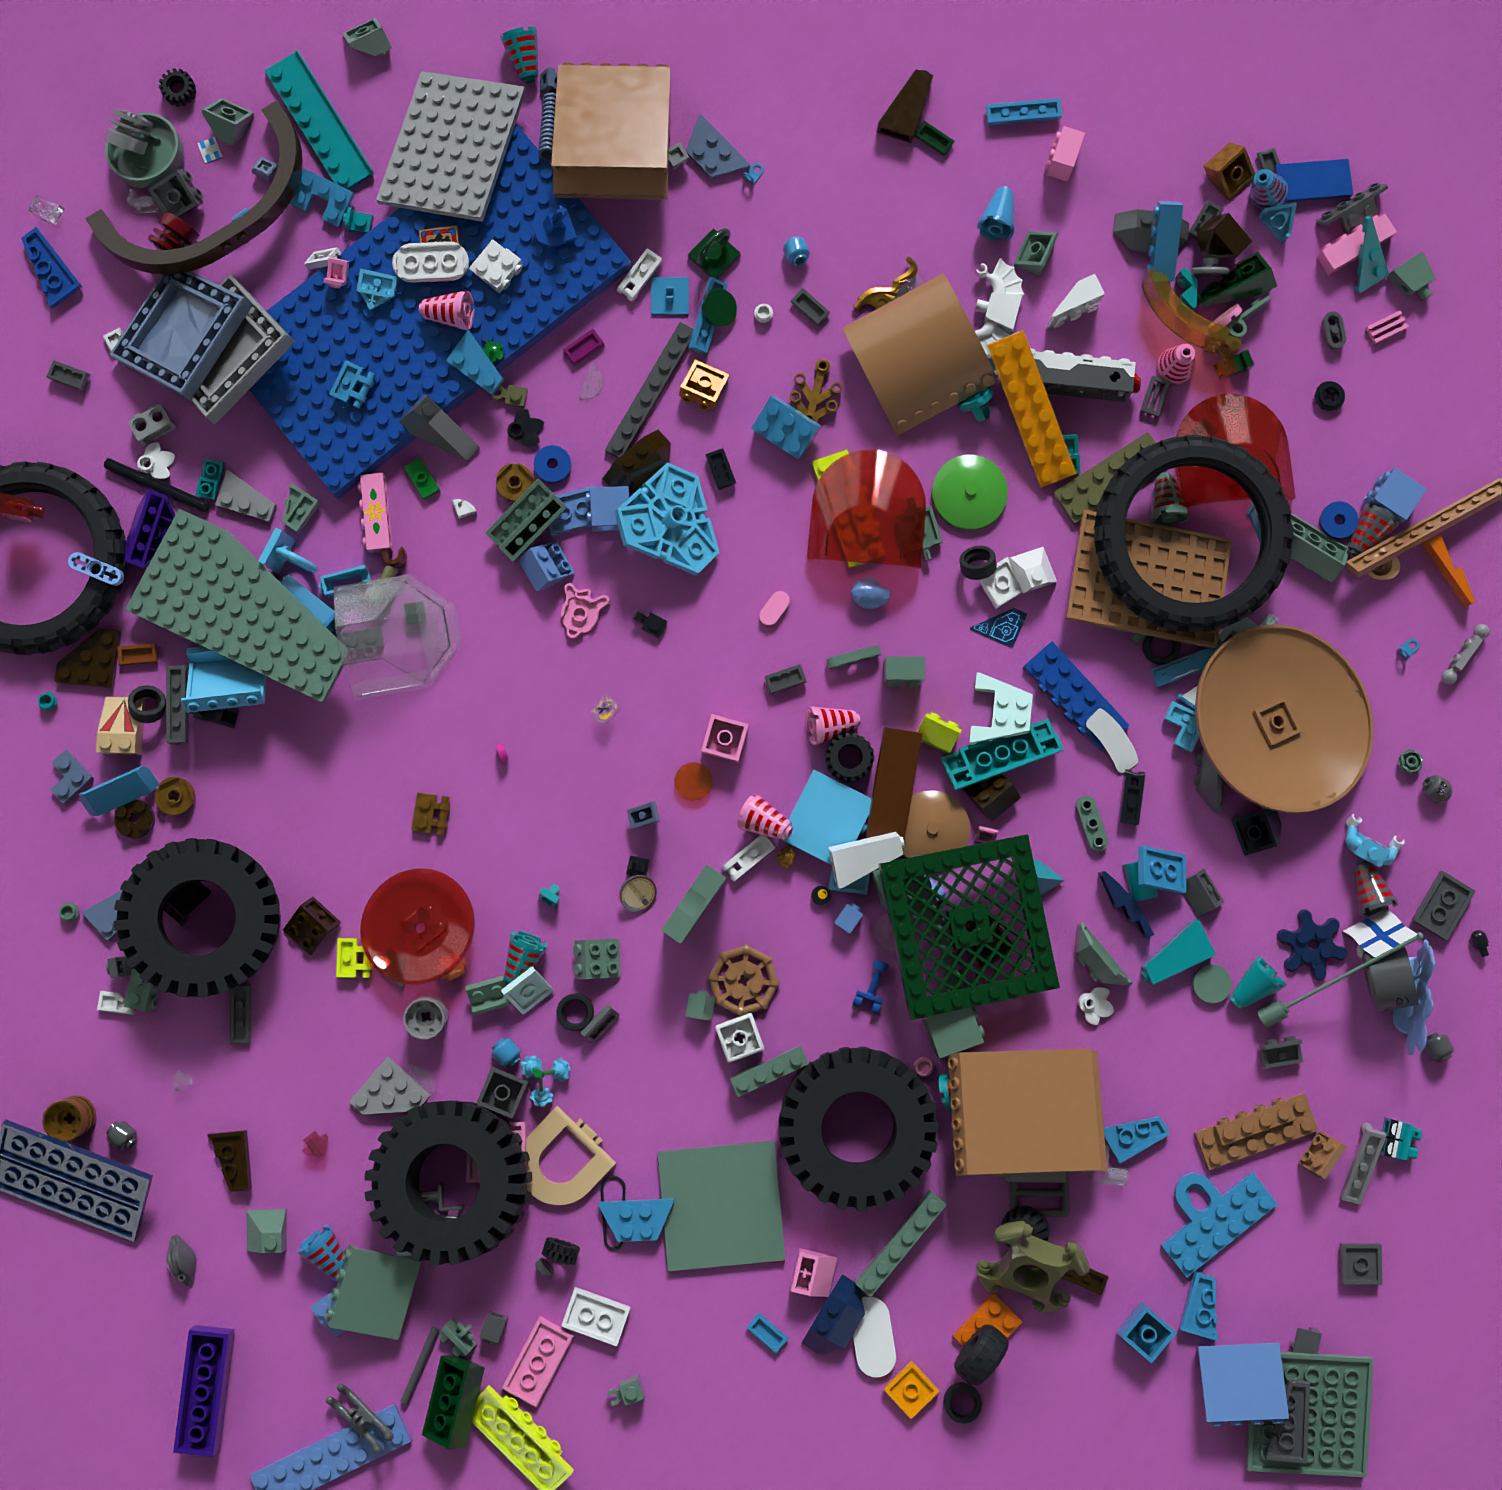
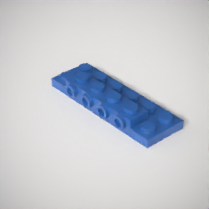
M1053 641L1023 666L1038 683L1037 687L1051 697L1050 701L1057 708L1060 707L1064 711V717L1070 722L1073 721L1077 725V731L1082 736L1086 735L1100 751L1105 747L1086 726L1087 720L1098 709H1103L1112 716L1123 730L1129 726L1125 719Z

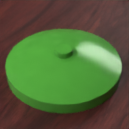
M962 455L949 460L940 468L932 485V501L935 510L946 523L961 530H978L993 523L1002 513L1008 497L1006 479L1001 470L992 461L978 455Z

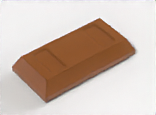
M156 643L118 646L119 666L157 662Z

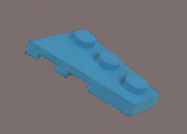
M1160 1116L1104 1127L1105 1140L1120 1164L1170 1135Z

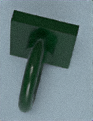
M713 228L688 253V257L709 277L718 279L741 256V253L728 242L731 235L729 229L723 228L716 231Z

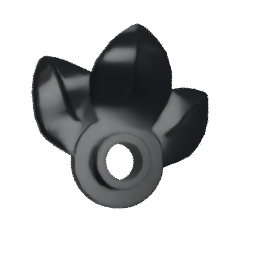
M524 409L516 413L514 422L510 423L507 428V433L513 440H520L524 445L534 446L540 443V439L536 434L542 430L544 421L538 418H530L528 409ZM516 428L520 429L519 434L514 433Z

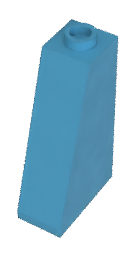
M289 574L279 581L332 634L345 621L344 618Z

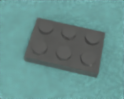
M1439 871L1411 920L1441 939L1448 940L1476 891L1446 872Z

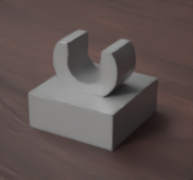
M680 142L669 148L668 161L673 169L689 161V156Z

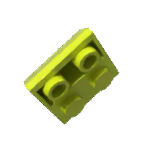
M931 712L930 715L926 714L923 717L917 732L922 733L921 742L949 754L962 730L958 728V724L952 721L946 723L941 720V716Z

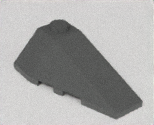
M426 394L398 421L412 435L466 461L480 448Z

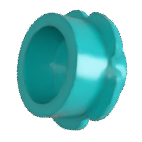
M51 692L43 693L38 697V705L41 709L50 711L57 705V698Z

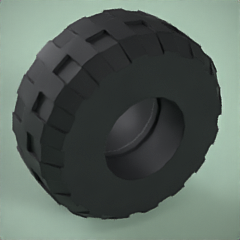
M983 1325L966 1342L954 1363L956 1373L970 1385H981L995 1371L1006 1355L1009 1348L1007 1337L993 1325Z

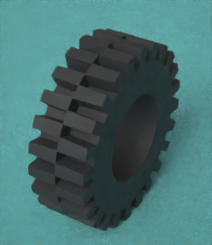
M188 838L185 841L165 844V847L158 851L153 850L146 855L147 858L141 864L137 863L131 871L133 873L128 880H124L120 887V890H122L120 900L115 902L114 910H117V920L114 921V931H118L120 941H117L119 950L124 951L127 957L126 963L131 969H135L140 974L139 977L143 981L153 984L162 992H170L180 997H207L226 992L241 985L255 975L263 963L267 961L278 938L277 934L281 922L280 903L272 880L263 867L247 853L231 844L214 839ZM196 881L213 882L223 888L232 899L236 912L235 926L229 939L217 950L204 955H193L178 949L168 939L163 927V911L170 896L183 885Z
M842 1047L831 1053H823L820 1055V1058L813 1062L810 1061L808 1065L804 1066V1070L791 1081V1086L783 1097L781 1112L779 1113V1138L782 1152L791 1173L800 1181L801 1186L806 1191L814 1193L817 1199L824 1203H827V1201L834 1203L837 1208L844 1210L847 1207H855L857 1211H867V1207L875 1205L878 1209L886 1207V1202L894 1198L897 1201L904 1198V1192L911 1186L915 1189L921 1182L919 1177L924 1171L928 1172L931 1167L930 1158L932 1152L936 1153L938 1143L935 1139L936 1132H939V1124L935 1117V1104L929 1096L927 1087L916 1073L902 1061L888 1053L868 1047ZM851 1092H867L881 1098L888 1105L893 1118V1131L888 1145L878 1156L864 1162H849L838 1158L829 1151L822 1139L821 1126L826 1110L837 1098Z
M451 1100L426 1103L427 1105L414 1107L407 1111L408 1114L406 1116L397 1117L391 1122L393 1128L390 1131L382 1132L377 1139L382 1143L380 1148L372 1150L369 1155V1160L374 1161L373 1169L365 1171L364 1179L372 1181V1190L365 1192L366 1202L374 1201L376 1210L370 1212L369 1215L372 1222L381 1221L383 1228L379 1233L383 1239L392 1238L396 1242L392 1248L399 1253L408 1251L411 1253L410 1259L414 1261L428 1260L430 1261L429 1265L438 1266L445 1263H450V1265L459 1264L497 1248L502 1240L507 1239L514 1232L513 1226L521 1222L525 1214L522 1212L523 1205L528 1203L531 1197V1193L526 1192L527 1183L532 1182V1172H527L525 1162L530 1161L528 1151L522 1152L519 1144L522 1142L519 1133H512L509 1129L511 1125L509 1121L505 1118H498L495 1115V1111L480 1107L475 1102ZM443 1144L455 1145L465 1150L473 1158L479 1170L480 1189L478 1197L470 1210L459 1218H447L435 1213L427 1206L420 1195L419 1174L422 1164L434 1149Z

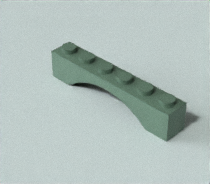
M929 1189L916 1204L909 1217L892 1239L855 1278V1284L872 1297L947 1204Z

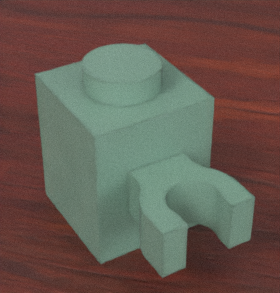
M639 1374L620 1381L619 1389L612 1388L607 1390L608 1396L611 1394L617 1396L616 1400L611 1401V1406L617 1405L621 1400L627 1406L643 1400L645 1397V1391Z

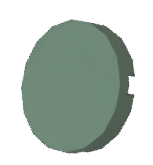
M1204 965L1193 976V991L1204 1002H1221L1227 998L1231 991L1232 982L1230 975L1224 968L1218 965Z

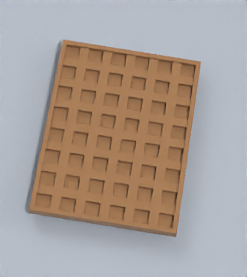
M1083 510L1065 619L1213 649L1217 648L1220 629L1187 633L1173 631L1164 627L1161 628L1149 623V621L1142 617H1138L1115 596L1107 580L1103 577L1098 557L1095 553L1094 523L1097 512ZM1126 518L1125 542L1128 555L1138 574L1149 586L1167 597L1183 602L1200 603L1224 597L1232 539Z

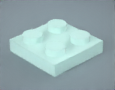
M532 966L501 991L524 1015L554 990Z

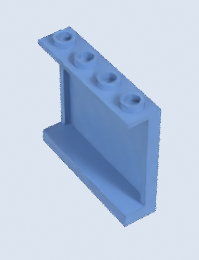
M1279 1343L1197 1347L1206 1415L1205 1422H1210L1211 1426H1223V1422L1231 1421V1426L1243 1425V1421H1251L1252 1425L1264 1424V1420H1272V1424L1284 1423V1419H1289Z

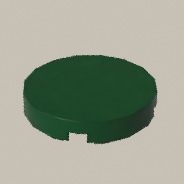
M719 288L709 291L704 296L701 306L703 317L709 324L715 327L729 325L737 315L736 300L725 289Z

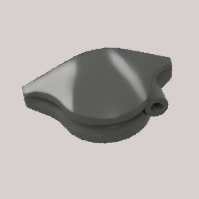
M179 1235L171 1236L166 1255L167 1268L179 1282L186 1286L194 1284L197 1263L196 1255Z

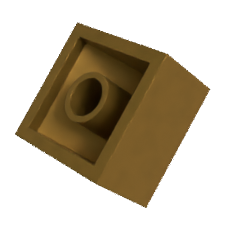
M1229 142L1203 166L1209 181L1227 200L1232 199L1255 176V171L1246 148Z

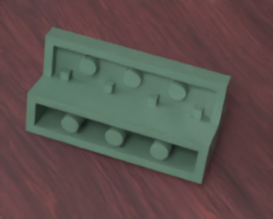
M538 478L493 523L485 534L499 546V549L509 559L514 561L566 509V505Z

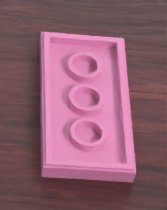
M539 1316L501 1389L537 1407L574 1334Z

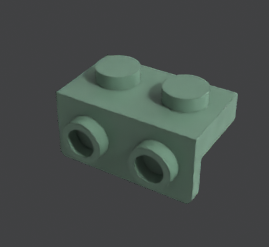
M132 969L124 1007L141 1011H154L158 1004L159 990L153 984L143 981L139 977L140 974L135 969Z

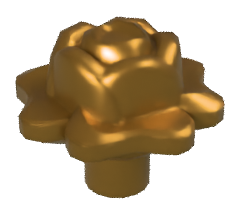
M785 846L784 849L777 852L776 858L780 862V867L788 869L796 861L794 848Z

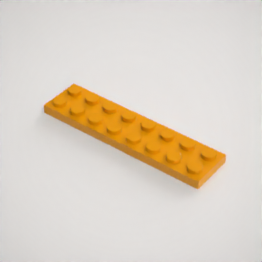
M1024 330L988 344V350L1039 486L1042 488L1077 474Z

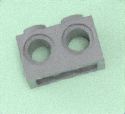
M161 403L150 406L147 411L134 415L127 422L136 439L143 446L177 428L167 409ZM159 415H163L162 420L156 422V418ZM146 424V428L140 431V427Z

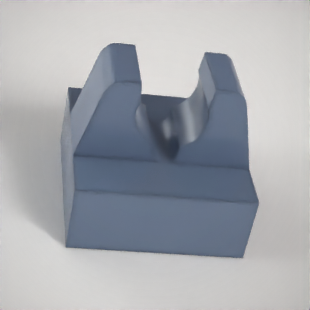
M548 67L540 74V92L556 91L557 85L555 81H557V73H555V69Z

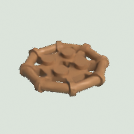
M749 944L729 951H721L711 973L707 975L715 997L714 1003L737 1014L738 1017L762 1009L766 1010L777 987L780 986L772 963L773 958L750 947ZM743 954L742 961L732 963L729 959ZM751 955L762 962L757 966L748 961V956ZM725 962L729 967L724 976H719L718 974ZM766 966L770 980L763 979L760 969ZM741 975L749 978L746 986L738 983ZM718 981H724L727 992L723 995L721 994ZM763 984L769 985L762 999L758 994ZM730 995L740 1000L739 1006L725 999ZM756 998L758 1003L744 1007L745 1000Z

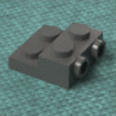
M184 169L174 171L148 188L163 214L169 212L179 218L204 203L202 201V192L193 186L191 174L188 171H184Z

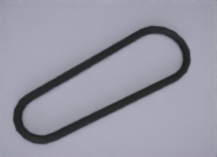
M614 1175L606 1177L601 1183V1201H604V1184L612 1178L618 1179L622 1183V1201L625 1200L626 1187L624 1181ZM602 1213L604 1244L610 1250H618L623 1245V1242H620L617 1247H610L608 1245L606 1221Z

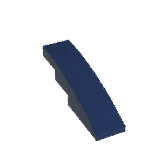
M1106 871L1099 872L1098 874L1113 908L1122 907L1128 923L1137 922L1143 938L1153 936L1154 933L1146 917L1133 898Z

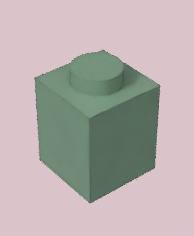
M697 990V994L689 993L686 1017L712 1020L715 997L708 996L709 992Z

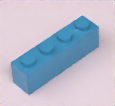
M1157 201V206H1154L1153 218H1155V225L1151 227L1153 243L1149 246V257H1151L1150 264H1147L1146 274L1151 281H1175L1184 206L1181 202Z

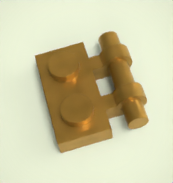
M417 792L411 830L432 833V826H437L436 834L444 835V830L448 824L446 818L447 812L450 811V797L442 796L441 803H436L437 795ZM435 809H440L438 820H434Z

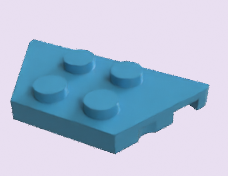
M674 1198L600 1201L598 1206L618 1242L658 1240L674 1203Z

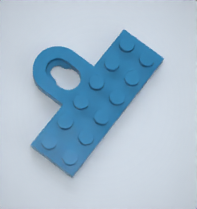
M1253 1172L1246 1175L1223 1195L1219 1193L1207 1177L1199 1173L1185 1174L1177 1181L1174 1188V1196L1178 1205L1191 1221L1163 1242L1161 1246L1184 1276L1189 1277L1278 1203ZM1197 1187L1208 1195L1209 1205L1205 1209L1197 1210L1192 1206L1188 1193L1190 1188Z

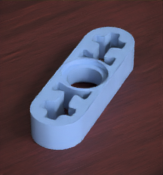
M75 552L68 558V564L72 569L110 585H120L124 580V574L118 568L82 553ZM80 559L84 563H87L86 567L80 564L77 565L75 563V560ZM95 564L101 566V571L98 574H93L91 571L92 566ZM106 571L116 574L118 578L112 580L111 577L105 575Z

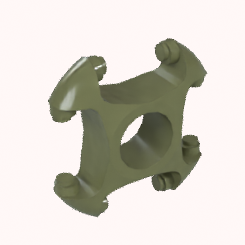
M1025 1221L1010 1222L998 1226L993 1235L994 1241L997 1243H1008L1012 1247L998 1262L992 1263L981 1259L976 1264L977 1276L987 1292L998 1293L1000 1286L1023 1293L1033 1298L1032 1307L1039 1311V1313H1050L1067 1308L1071 1298L1070 1294L1061 1292L1054 1285L1069 1270H1075L1080 1276L1086 1275L1090 1270L1086 1254L1078 1242L1070 1241L1066 1243L1065 1247L1044 1241L1031 1235L1033 1227L1025 1223ZM1025 1265H1035L1040 1268H1030Z

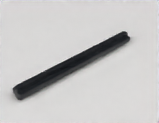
M107 458L104 462L105 469L203 512H206L209 508L208 501L111 458Z

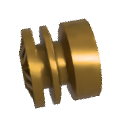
M78 1095L56 1101L47 1107L43 1114L42 1124L44 1131L48 1136L64 1142L80 1137L90 1131L95 1124V1108L90 1100Z

